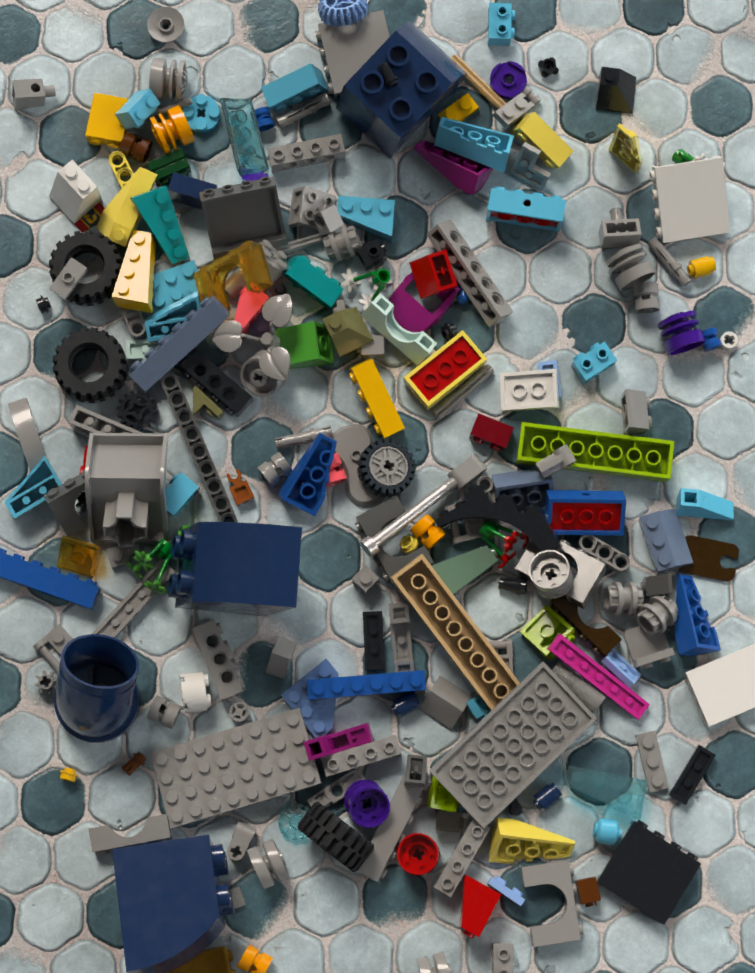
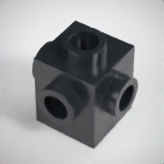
M369 240L362 245V248L357 250V256L366 271L373 267L376 269L382 266L388 253L384 244H379L378 240L373 242Z

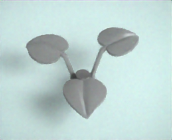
M289 294L274 296L264 303L262 315L266 321L270 322L271 332L264 333L261 338L241 334L242 325L237 321L228 320L221 323L214 330L212 341L219 349L229 353L240 348L242 344L241 337L261 342L263 346L268 348V353L260 356V369L264 374L273 379L286 381L291 362L290 354L285 348L279 347L281 341L275 335L276 331L273 324L282 328L290 321L293 307L291 296Z

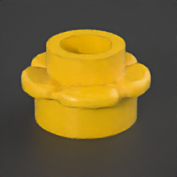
M67 767L64 770H60V779L75 783L76 777H78L75 774L76 770Z

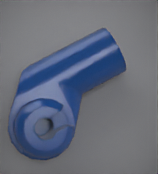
M456 280L458 287L461 289L457 302L460 305H464L470 301V298Z

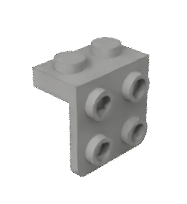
M640 626L624 632L635 668L647 669L653 666V662L659 661L662 664L671 661L670 657L675 655L673 647L669 648L664 632L651 635Z

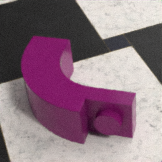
M365 723L303 743L308 759L311 761L374 742L369 723Z

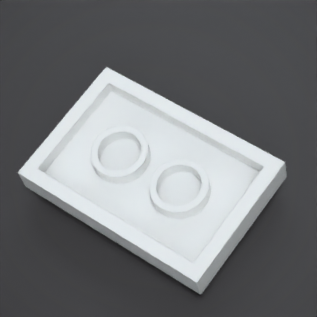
M557 369L500 373L501 411L559 408Z

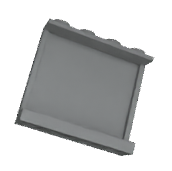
M383 10L367 13V16L362 21H358L357 24L353 23L351 26L336 27L335 25L329 26V24L324 23L318 24V31H315L316 39L322 45V48H319L320 56L326 62V65L323 66L326 77L329 76L330 78L328 89L329 93L334 95V99H337V95L341 94L343 86L390 37Z

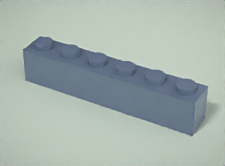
M214 295L210 298L206 297L196 311L193 309L187 314L186 320L182 324L179 322L172 328L173 332L169 336L164 335L158 341V346L154 349L150 348L146 351L144 358L140 362L137 360L131 365L129 376L146 392L229 317V310Z

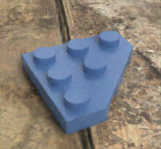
M327 659L323 660L281 695L292 710L301 709L305 726L315 738L324 736L333 729L336 698L308 700L306 681L338 677V672Z

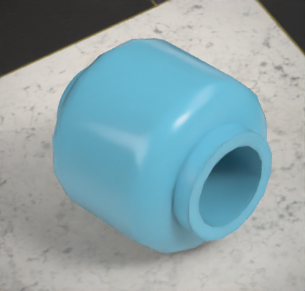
M600 818L598 822L594 823L592 837L595 838L597 843L614 845L617 840L621 839L622 828H619L616 820Z

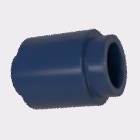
M408 692L393 700L391 708L396 716L400 715L402 718L416 711L417 707L421 706L415 692Z
M554 783L547 784L533 796L535 798L533 803L539 810L544 809L547 811L560 800L559 797L562 796V793Z

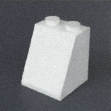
M73 160L57 172L49 197L75 224L102 201L98 187Z

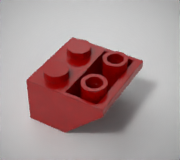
M446 249L409 263L420 299L457 288L458 286Z

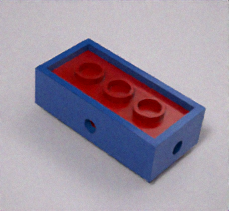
M546 490L545 516L556 535L623 536L626 498L623 491Z

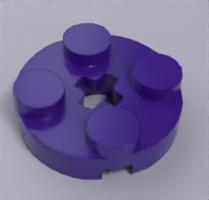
M508 61L507 63H499L493 68L490 75V87L501 98L512 100L526 88L527 78L525 70L520 64ZM512 77L511 81L513 83L506 84L503 78Z

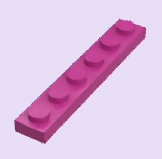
M558 634L547 648L637 720L640 719L650 704L563 635Z

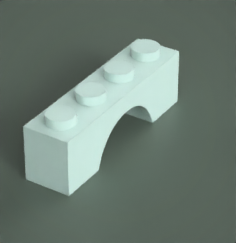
M379 293L360 316L418 366L437 343L424 331L410 332L402 328L394 318V305Z

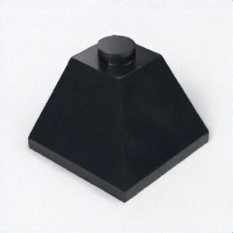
M601 67L595 109L632 114L636 77L622 69Z

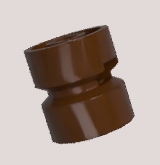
M127 131L122 138L119 151L127 157L133 156L134 160L145 163L151 152L153 141L144 137L139 138L137 134Z

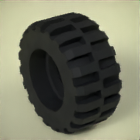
M80 230L75 231L74 236L70 237L68 234L64 236L65 241L61 242L59 240L56 244L57 249L52 250V259L49 260L50 277L54 282L71 257L75 259L84 253H93L100 256L104 262V270L101 276L91 283H78L67 300L71 303L74 301L77 305L81 306L83 303H86L87 306H93L94 302L101 304L104 302V298L110 299L112 297V292L114 291L122 266L121 256L115 244L107 236L103 237L102 233L95 232L93 234L91 230H85V233H80Z
M91 327V330L80 328V332L77 333L75 330L70 333L71 336L68 338L64 337L61 340V346L57 345L55 349L56 355H53L52 360L55 378L63 391L71 398H76L79 402L84 403V401H88L91 404L97 400L100 402L106 401V397H113L115 395L114 392L122 388V382L127 377L126 370H128V364L123 348L113 335L110 336L104 330L98 331L97 328ZM86 350L101 351L108 360V368L105 374L92 382L79 380L73 372V363L76 357Z
M319 802L314 803L298 823V830L352 872L358 871L374 850V844Z

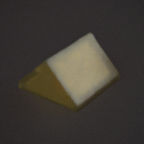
M63 535L57 567L94 578L103 549L100 546Z

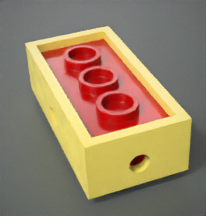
M462 330L407 374L403 382L428 411L483 367L487 362V358Z

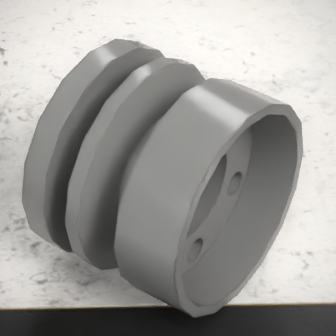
M153 58L150 69L149 89H151L156 98H163L165 90H168L169 99L174 98L176 91L177 100H183L188 80L186 61L181 60L177 69L176 60H172L170 68H167L166 59Z
M642 244L626 247L606 261L608 267H613L610 270L612 274L621 272L615 279L620 291L633 288V285L645 282L656 274L650 261L641 263L647 256L645 252H642L644 249Z
M556 550L541 551L532 558L529 564V575L534 589L539 595L547 599H556L569 592L573 582V575L568 560L562 553Z

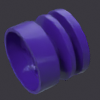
M695 311L673 314L657 324L659 330H664L660 333L662 337H671L664 342L669 356L695 349L706 342L701 329L692 330V328L699 324V320H693L697 316Z
M360 779L353 782L344 794L345 808L358 825L365 828H373L382 824L387 819L390 812V802L388 796L376 782L369 779ZM363 799H365V800L368 799V802H367V803H366V802H363V803H362V800H363Z

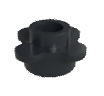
M553 57L538 62V67L542 71V77L547 78L548 75L558 74L559 69L556 67V60Z
M446 322L444 323L445 326L441 327V334L448 342L458 334V331L454 324Z

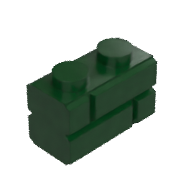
M182 148L147 162L149 170L157 174L155 180L157 187L160 185L168 186L173 172L189 176L188 173L191 172Z

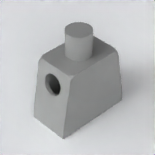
M42 79L12 80V97L15 110L45 105L46 97L56 96L54 85L44 86Z

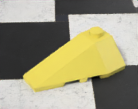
M619 123L608 150L637 173L641 167L638 136L635 132L627 130Z
M139 167L107 205L97 225V229L105 237L107 236L111 241L124 247L129 245L132 232L137 230L141 219L138 209L132 203L130 197L152 190L157 174Z
M497 817L491 832L489 862L512 864L515 863L514 860L526 859V862L533 861V858L544 857L546 860L570 857L575 841L515 819Z

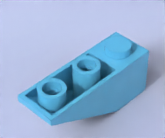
M680 488L676 498V516L734 520L733 502L702 490Z

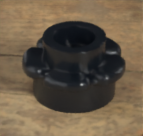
M40 295V298L36 299L37 306L41 314L44 312L48 313V309L51 308L50 302L47 297L43 298Z

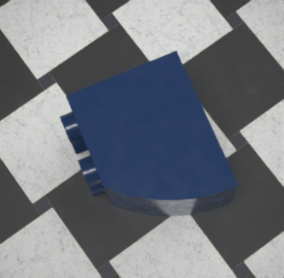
M410 21L399 27L343 86L336 109L391 159L465 80L467 73ZM385 62L389 63L395 77L399 78V84L390 89L384 85L385 81L377 69L378 66Z
M197 522L181 530V536L174 535L171 543V558L179 559L178 575L171 574L168 580V597L176 598L175 608L255 616H269L296 608L302 527L240 522Z
M209 834L112 849L127 973H168L181 967L213 943L225 928L224 916L234 914L231 890H229L228 884L220 885L219 876L229 875L226 852L223 849V844L213 845Z

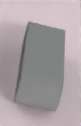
M583 535L578 540V548L585 550L588 553L587 555L593 558L595 556L601 558L605 562L606 567L614 572L622 573L629 567L630 559L627 555L595 536ZM582 540H590L592 543L591 548L583 547ZM600 549L607 550V558L600 557ZM616 559L624 560L625 567H617Z

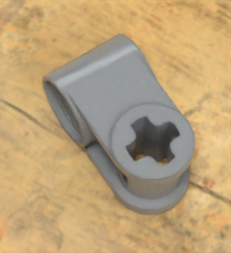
M120 308L134 340H144L147 334L142 312ZM137 327L143 328L142 332L138 334L134 333V329Z
M238 822L227 850L231 860L240 861L243 859L257 829ZM236 847H240L239 851L242 852V854L237 855L236 858L233 857L231 849H236Z

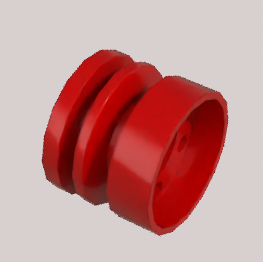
M413 833L406 836L400 842L397 850V859L401 867L406 872L414 875H425L433 871L440 858L436 842L430 836L422 833ZM417 849H419L421 852L424 851V855H422L421 860H419L417 857H414V854L417 853Z

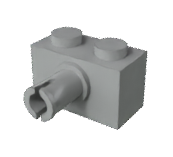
M616 207L610 209L611 220H602L598 232L601 249L629 247L639 244L642 235L639 218L623 219L621 208L617 207L618 212H616Z

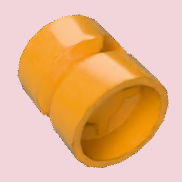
M429 514L425 515L410 529L416 538H421V544L427 550L431 549L446 535L441 527L435 526V521Z
M249 944L237 967L245 972L265 973L273 957L264 952L260 954L259 949Z

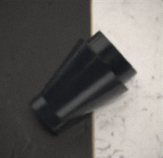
M523 577L500 578L498 589L518 596L525 595L527 580L523 579Z

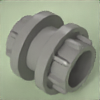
M345 224L341 226V232L335 233V231L324 235L323 243L329 259H337L340 262L344 260L343 254L350 253L352 257L357 256V250L362 248V243L358 231L353 225L348 227Z
M612 582L611 585H607L604 589V608L614 616H619L622 610H624L627 616H633L643 605L644 596L642 588L638 587L634 582H626L624 587H622L620 582Z
M655 595L649 599L648 604H643L639 608L637 621L640 627L648 634H662L666 631L667 626H671L677 621V605L668 596Z

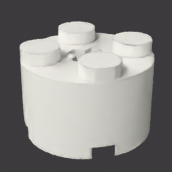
M203 672L179 674V679H183L180 684L182 706H186V709H183V713L207 711V707L211 705L210 694H206V688L209 686L208 675H203Z

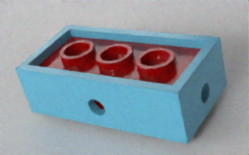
M495 187L490 190L485 220L559 232L563 223L566 200L560 196L546 197L541 193L527 194L522 190L508 191L504 187Z

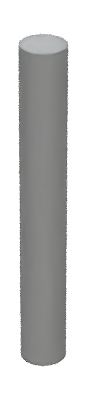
M191 97L157 109L150 117L154 116L157 118L159 113L162 115L168 114L167 110L177 105L180 108L192 105L193 101Z

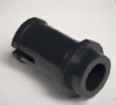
M388 62L378 66L377 69L380 71L385 81L384 85L388 89L399 84V78L395 77Z

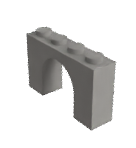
M568 860L520 867L523 887L551 884L562 892L565 899V909L558 920L552 923L529 926L532 946L538 947L581 940L580 935H583L582 923H578L577 915H580V908L574 899V895H577L576 884H572L571 876L574 875L573 865L569 864Z

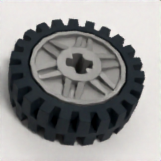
M380 439L370 444L362 452L357 464L359 465L357 473H360L358 476L359 480L363 481L362 485L364 487L367 486L369 492L373 491V494L376 496L392 497L404 491L411 484L415 476L416 467L414 465L416 463L415 459L412 460L413 454L408 452L409 449L402 446L403 443H396L394 439Z

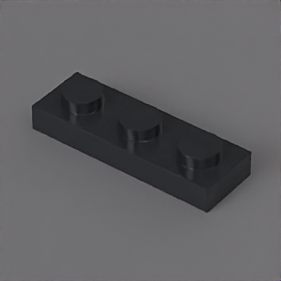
M382 611L363 612L365 671L385 670Z
M698 745L668 795L686 805L716 755L703 746Z

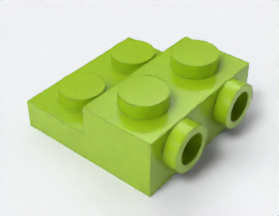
M547 604L519 631L548 661L552 658H558L547 649L558 634L563 635L571 643L575 640L574 635L576 634L574 628Z

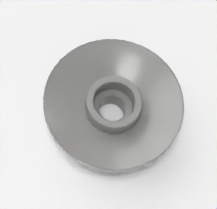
M172 7L157 8L148 18V32L152 38L159 42H173L183 33L184 19L181 13ZM169 25L170 27L169 29L165 30L163 29V26Z

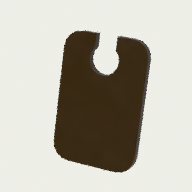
M692 535L685 537L693 564L678 568L681 572L729 582L734 578L736 569L723 568L720 564V559L723 556H729L731 559L738 560L739 549L736 545Z

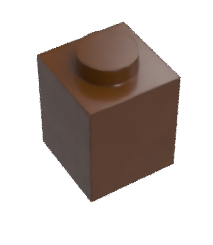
M592 876L575 880L579 903L585 904V907L597 905L596 901H600L601 898L596 877Z

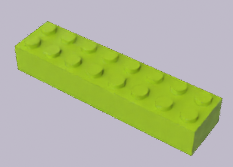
M522 422L520 425L516 464L535 466L537 462L552 455V452L567 444L576 462L564 470L668 482L671 479L674 441Z

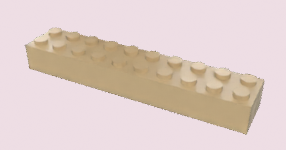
M423 554L417 556L390 577L422 622L491 711L520 683Z

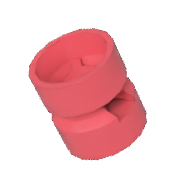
M339 453L334 454L329 472V481L326 487L347 480L345 470L340 467L342 461Z

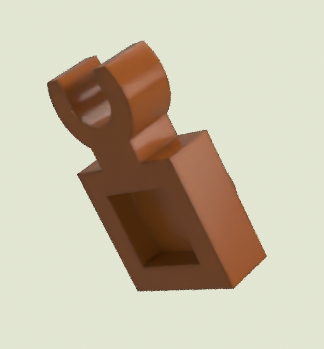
M237 469V478L232 479L228 473L227 479L230 483L234 484L229 489L237 506L255 497L247 480L241 482L242 475Z

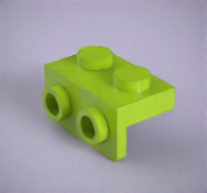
M433 775L426 807L455 813L459 802Z

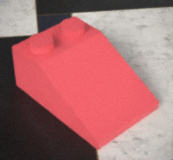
M252 283L249 287L245 286L239 294L240 297L234 321L242 325L241 334H248L263 316V305L269 299V296Z

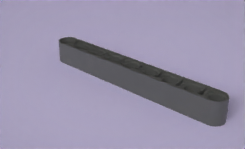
M167 373L161 379L162 387L219 522H224L225 519L232 518L234 522H238L176 375ZM172 379L175 381L173 387L165 386L168 380ZM181 397L183 401L181 404L176 405L173 403V399ZM188 414L190 419L187 422L180 421L181 415ZM190 431L197 432L195 439L187 438ZM199 448L205 450L204 455L201 457L194 455L195 451ZM204 466H211L212 471L209 474L202 473V468ZM212 483L219 484V489L216 492L209 490V486ZM221 500L227 502V506L224 509L216 507L217 503Z

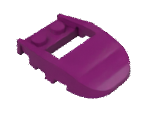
M410 273L395 289L388 300L394 305V318L402 328L410 332L424 331L427 333L430 328L441 321L443 315L451 307L456 295H459L460 288L436 294L443 303L431 314L404 290L414 280L413 274Z

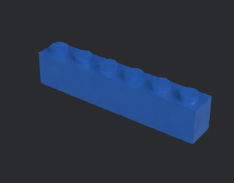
M0 548V578L90 610L94 609L101 590L97 586V582L89 579L86 582L81 581L78 575L72 573L64 575L58 568L50 566V569L42 567L43 563L32 560L30 563L24 560V556L15 553L13 556L6 554V550Z
M424 670L310 679L306 681L308 700L426 690Z

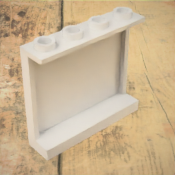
M711 156L709 159L665 166H652L649 176L651 183L653 182L654 190L651 191L653 201L656 202L654 218L658 220L656 236L660 238V241L666 243L730 232L723 158L721 156Z

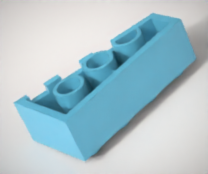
M441 117L434 145L504 173L514 135Z

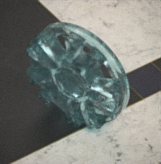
M294 803L286 806L281 811L278 825L285 837L291 840H302L307 837L301 831L300 837H297L296 830H298V823L309 808L303 804ZM298 806V812L294 814L291 807ZM301 808H304L305 810L301 816L299 812ZM286 810L292 814L291 817L285 813ZM282 816L287 817L289 821L281 823ZM287 824L290 825L289 828L283 830V828H282L283 826H285V825H287ZM289 829H294L293 837L287 834Z

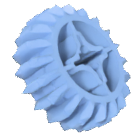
M320 0L318 4L319 17L324 24H329V26H351V24H357L358 21H362L367 16L368 2L367 0Z

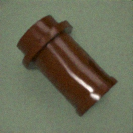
M140 751L133 753L134 756L121 767L124 772H127L128 776H131L147 760Z

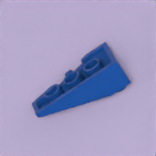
M319 432L280 489L278 494L282 500L313 516L317 514L325 500L326 486L329 481V472L337 444L336 440Z
M682 574L677 575L676 586L678 615L675 622V639L679 655L697 656L719 652L721 648L714 626H710L706 618L709 614L707 610L702 608L699 602L701 596L692 576Z

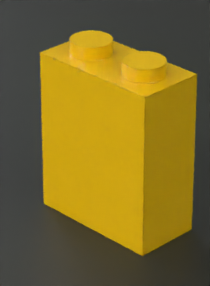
M94 93L85 134L89 143L93 145L107 144L108 147L115 149L120 147L122 138L128 129L122 126L115 114L129 99Z

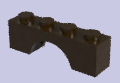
M566 595L550 600V608L558 615L560 614L578 632L577 636L586 643L588 641L593 646L591 650L597 656L602 655L605 657L622 640L609 626L592 628L584 624L579 617L578 606L567 601Z

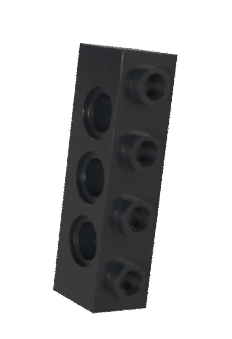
M194 348L180 364L181 373L187 379L192 378L195 380V385L201 391H208L211 394L209 397L215 403L221 402L225 406L224 410L231 416L235 414L239 417L253 401L249 393L197 349ZM204 368L206 373L203 376L196 375L197 369ZM213 380H218L220 386L212 388L210 383ZM232 392L235 394V397L232 400H226L224 398L225 394Z

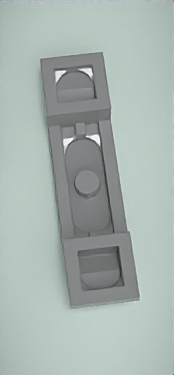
M23 398L8 405L30 471H32L46 454L43 450L28 400Z
M408 602L389 604L395 672L414 671Z

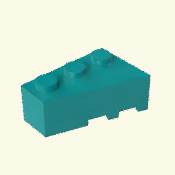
M304 255L289 258L287 269L281 274L280 278L286 277L293 283V287L296 289L299 287L307 293L308 297L325 308H331L344 290L340 286L341 283L335 278L330 279L326 276V272L322 268L314 267L310 264L311 260Z

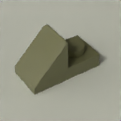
M195 385L193 387L194 418L204 408H207L205 412L211 418L216 417L220 420L224 416L223 410Z

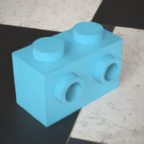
M489 3L488 45H510L511 39H514L515 28H511V21H515V10H512V3Z
M151 89L136 91L116 112L115 116L125 129H138L145 124V120L156 112L160 102Z
M605 341L601 344L595 343L589 348V352L586 354L582 352L573 358L574 361L571 366L583 384L617 362L616 357Z
M182 472L179 475L173 476L169 482L171 485L166 489L167 512L174 518L181 513L200 491L199 486Z

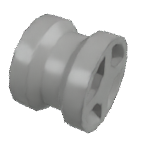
M237 702L230 707L229 715L235 722H244L249 716V709L245 704Z

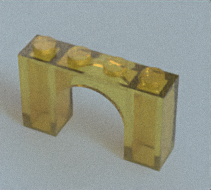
M245 241L242 243V246L228 251V254L216 258L213 263L201 267L198 272L194 273L201 302L206 297L210 298L214 295L228 310H231L225 291V282L230 271L237 266L242 271L247 291L261 293L273 286L262 244Z

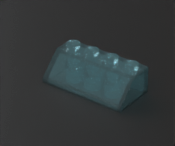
M221 98L220 102L239 175L261 171L266 172L269 168L252 99Z

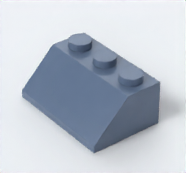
M537 468L492 475L495 499L502 494L506 496L512 495L521 513H524L523 509L531 504L534 506L539 505L542 511L545 512L546 490H553L551 475L543 479Z
M676 509L657 511L639 518L656 575L693 564L679 518L676 516Z

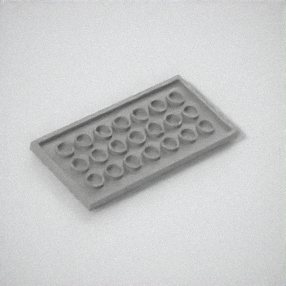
M542 661L429 771L468 813L485 828L597 718Z
M297 708L151 752L170 829L322 784L316 761H309L303 743L308 741L309 737L301 709Z

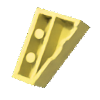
M535 112L522 116L508 131L522 144L526 142L541 150L539 158L549 168H559L573 152Z

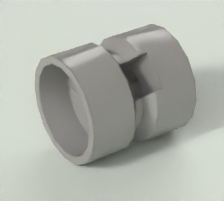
M641 282L633 285L634 296L637 298L635 300L636 313H653L660 310L659 299L656 297L659 294L657 282Z
M280 452L270 457V462L265 461L257 467L270 487L279 483L281 477L285 478L292 472V468Z
M156 695L148 711L147 719L154 722L161 721L162 725L172 729L179 717L182 706L174 702L167 703V699Z

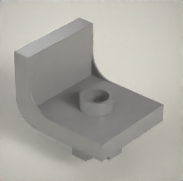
M89 434L85 464V495L91 542L118 543V547L134 548L135 543H158L161 539L168 542L169 525L166 498L168 434Z

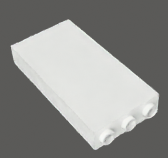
M755 644L683 673L706 727L755 708Z

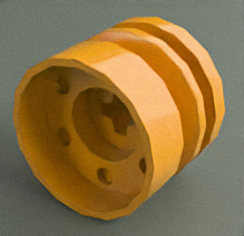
M179 105L167 110L169 117L167 120H165L161 113L158 114L160 123H157L154 116L149 118L151 131L157 144L163 149L165 154L170 153L169 143L174 150L177 149L175 141L178 139L183 146L195 141L191 128Z

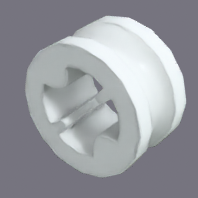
M725 332L720 338L721 347L725 350L733 349L738 342L737 335L733 332ZM724 337H727L728 339L732 338L733 341L731 343L733 344H725L724 341L726 340V338Z

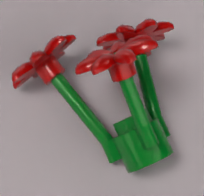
M486 520L479 531L483 535L481 539L486 541L503 561L498 566L499 569L503 568L516 555V550L510 556L506 553L513 549V544L517 542L518 536L520 537L519 539L524 540L522 549H525L529 542V537L523 532L520 533L501 526L494 521L489 522ZM499 529L511 533V537L498 532ZM495 536L503 539L506 543L503 547L505 549L504 553L489 538L494 539Z

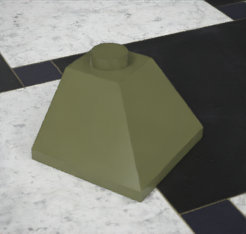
M357 307L340 310L322 319V325L339 358L374 341Z

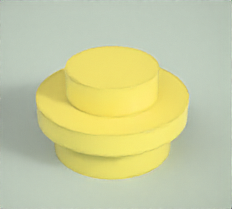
M411 535L404 536L400 541L401 550L405 554L414 552L418 546V539Z

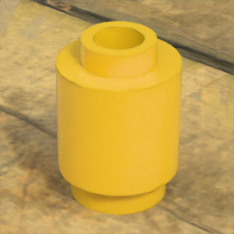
M712 256L691 260L687 266L688 275L694 279L710 275L713 271H716V263Z

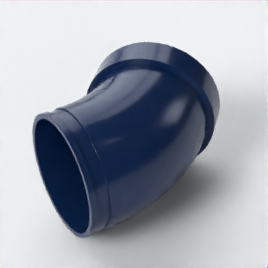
M88 634L72 639L63 648L57 674L54 706L61 725L74 737L90 743H105L122 736L135 722L140 708V693L136 683L139 660L135 652L126 643L107 635ZM103 665L119 672L126 682L115 686H96L81 681L73 674L88 666Z

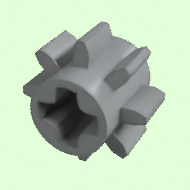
M43 670L41 677L36 676L39 680L35 686L41 687L40 693L47 690V693L51 694V690L53 688L56 689L55 682L57 678H53L54 672H50L47 675L46 671ZM45 678L51 680L48 684L49 687L43 685Z

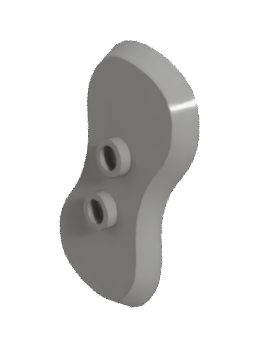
M361 424L347 425L335 431L332 439L337 441L335 453H339L342 461L341 466L347 476L345 489L350 501L357 506L365 507L384 500L386 497L376 496L373 494V491L369 492L367 490L368 487H364L362 485L363 481L359 480L358 476L360 473H357L360 455L374 442L371 432Z

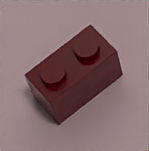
M478 413L469 438H472V442L483 445L484 443L489 445L490 449L494 451H505L514 427Z

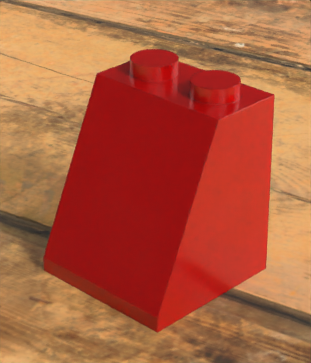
M465 874L462 879L459 926L463 928L462 932L474 938L475 935L477 937L481 935L502 894Z

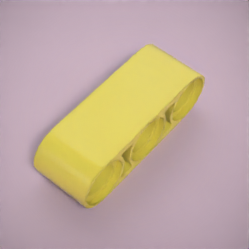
M115 151L110 154L109 163L122 189L128 182L122 181V177L125 175L132 177L134 174L125 155L120 151ZM116 159L123 160L120 165L113 164Z

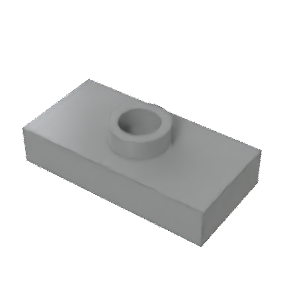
M71 257L49 289L64 300H67L87 272V267Z

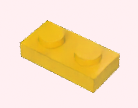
M467 93L439 113L438 117L440 120L441 117L462 122L479 110V106Z

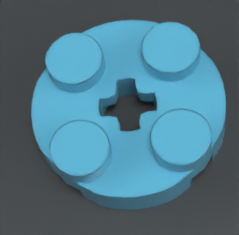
M204 94L192 97L193 104L184 107L182 110L191 130L197 133H206L213 130L218 125L220 119L218 104L211 97ZM199 110L205 111L204 118L202 116H200L199 118L197 117Z

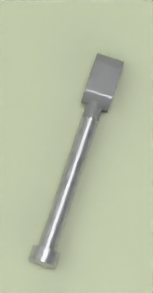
M476 454L471 455L447 475L449 479L375 536L372 538L367 536L360 541L362 549L368 556L373 557L380 551L379 546L456 487L459 490L464 488L481 475L487 467Z

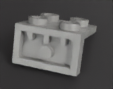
M307 186L293 189L288 226L306 225L317 229L311 215L317 212L316 208L323 204L327 206L335 204L336 196Z

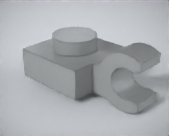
M135 545L134 548L128 549L116 546L107 549L106 552L111 568L114 569L126 565L125 561L131 563L129 557L136 555L135 550L141 553L140 546Z

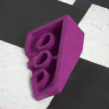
M422 140L414 145L413 148L454 186L463 190L468 195H474L482 190L493 171L491 167L435 146L432 142Z

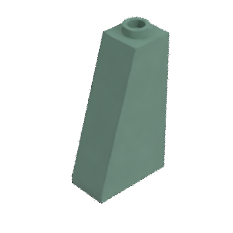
M486 545L431 566L452 594L455 595L498 562V554L492 547L489 549Z

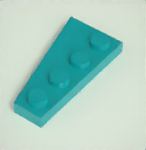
M164 185L130 197L170 264L190 258L167 186Z

